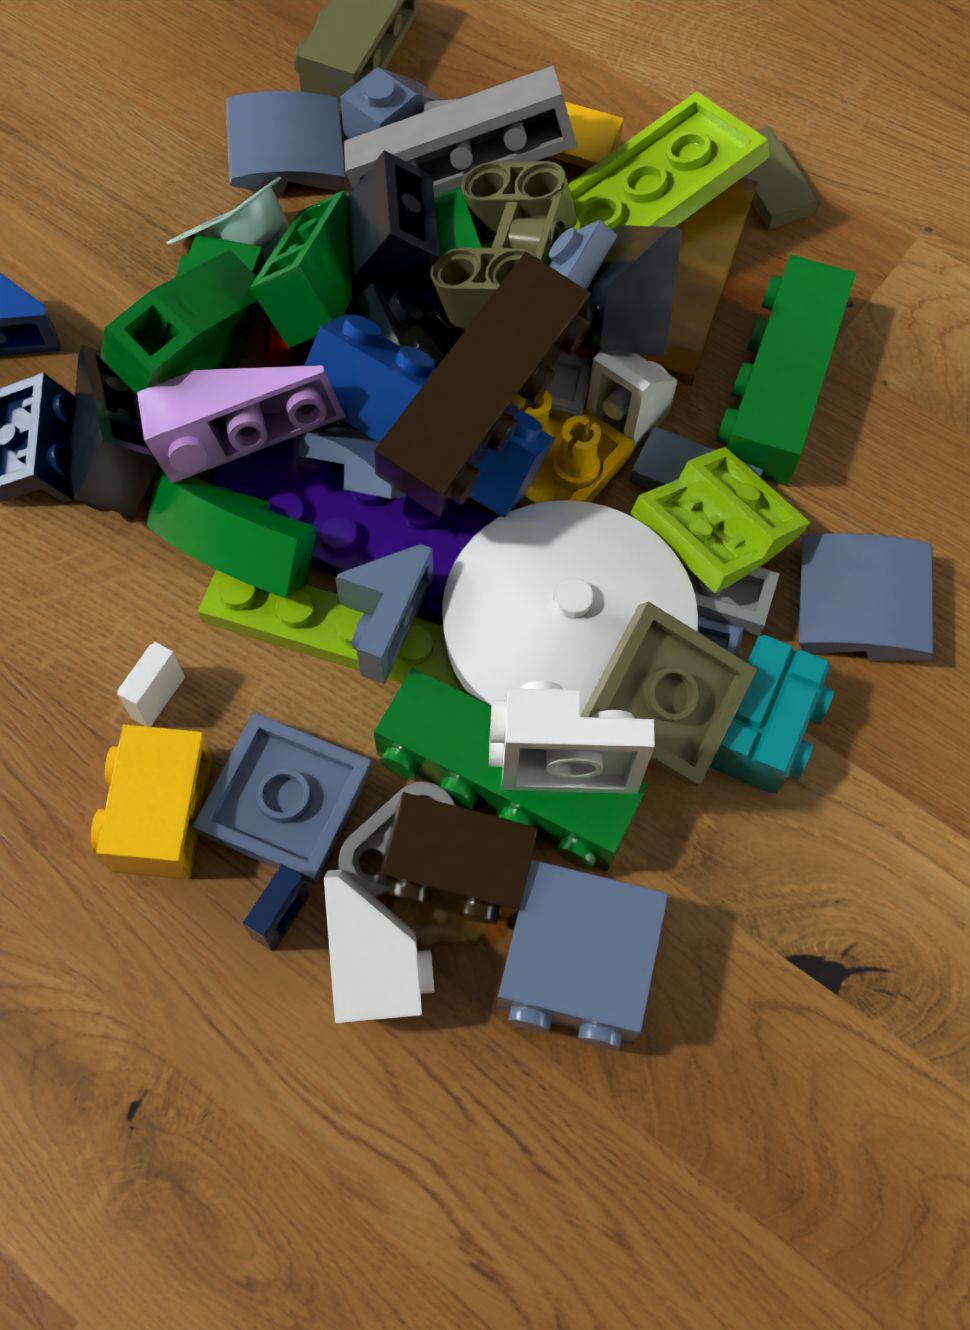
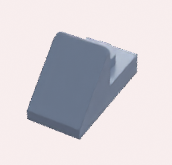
M419 544L344 571L335 578L339 602L345 607L364 613L358 622L352 640V648L357 650L361 676L382 684L386 683L433 581L432 548Z

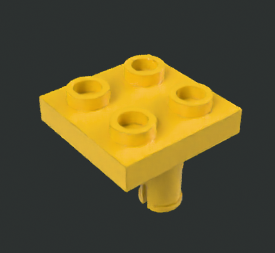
M547 390L535 405L526 400L520 411L538 420L542 426L541 430L554 437L555 440L519 505L524 507L556 500L592 502L632 457L635 442L585 408H583L582 416L577 415L571 418L549 413L552 397Z

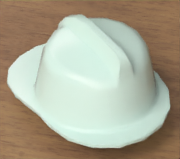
M279 176L234 210L170 239L166 244H172L192 234H199L262 247L264 261H266L290 226L272 189L281 180V177Z

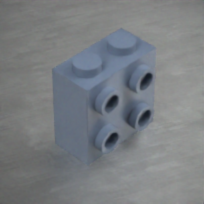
M531 860L500 986L496 1010L508 1012V1022L510 1024L531 1031L547 1033L550 1031L551 1024L578 1030V1041L597 1048L619 1050L621 1041L633 1044L642 1029L668 893Z

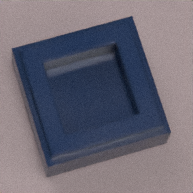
M281 864L243 921V925L251 938L271 951L273 948H277L309 899V892L303 876Z

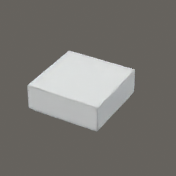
M154 641L153 644L149 645L117 690V695L130 717L146 727L152 726L185 678L174 652Z

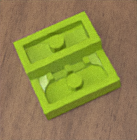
M725 446L687 461L678 480L639 495L630 512L638 521L659 535L674 551L679 560L715 594L769 561L805 532L810 524L809 520Z

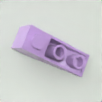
M323 365L193 370L137 392L144 441L171 484L345 418L344 411Z

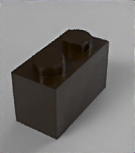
M403 792L395 810L376 883L391 887L389 897L394 900L415 906L429 907L431 898L457 904L456 915L462 918L496 925L499 916L508 918L520 908L538 828Z

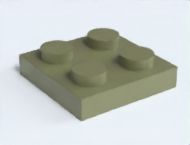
M648 601L638 605L580 717H592L595 713L605 710H622L632 713L635 719H654L655 747L649 762L688 786H700L757 669Z

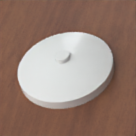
M575 500L547 501L521 507L511 511L505 518L502 516L479 531L463 548L449 573L444 589L442 631L444 645L451 666L465 690L472 697L491 706V700H506L507 688H521L522 685L529 682L548 681L559 684L563 689L580 690L581 716L638 605L649 601L697 631V602L691 581L681 561L668 544L648 526L621 511L604 505Z

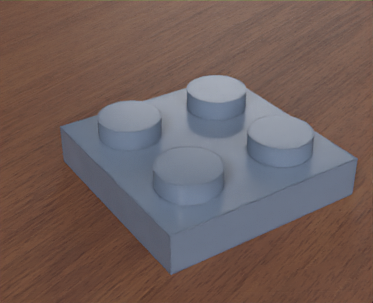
M253 712L192 828L197 835L276 869L283 864L302 875L304 881L317 886L373 770L372 761Z

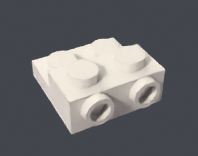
M534 681L522 685L521 688H507L506 700H491L489 767H502V790L638 793L655 747L654 719H635L632 713L622 710H605L595 713L592 717H580V690L563 689L559 684L548 681Z

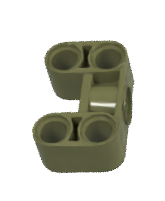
M549 161L482 163L466 173L462 180L461 189L478 235L484 240L493 241L492 248L452 249L443 253L431 267L430 276L449 322L456 327L467 328L525 251L550 266L552 259L549 257V252L553 244L566 230L574 228L576 225L577 215L566 174L562 166Z

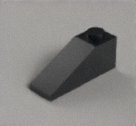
M82 345L78 354L69 456V470L74 499L98 511L108 512L112 510L134 516L159 463L144 441L138 395L100 358V350Z

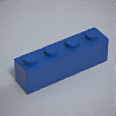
M345 314L320 326L304 366L323 365L345 414V418L341 420L380 443L435 371V362L428 354L410 346L401 347L381 335V328L373 321L359 315ZM520 410L514 417L519 420L518 427L505 448L499 454L489 450L477 468L482 471V475L476 487L469 495L472 499L504 518L524 499L555 440L554 437L541 430L542 426L538 420Z

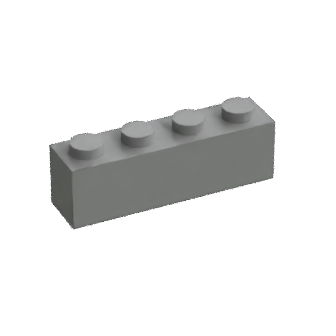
M554 65L345 140V172L352 188L356 187L384 150L431 174L435 197L461 188L462 180L466 173L482 163L538 161L577 147Z

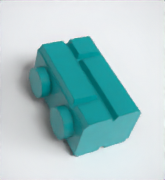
M767 635L758 636L747 660L748 664L757 669L756 674L709 767L734 778L740 777L745 783L766 792L777 793L788 776L797 780L801 777L814 744L803 740L810 721L818 725L821 724L835 690L824 685L832 666L828 660L803 650L795 651L789 644Z

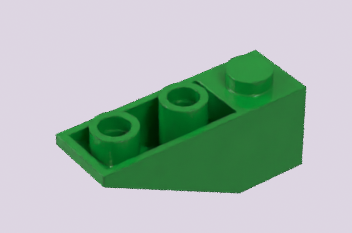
M228 250L150 290L105 327L100 358L136 394L141 390L172 379L260 305L250 289L256 276L231 250Z

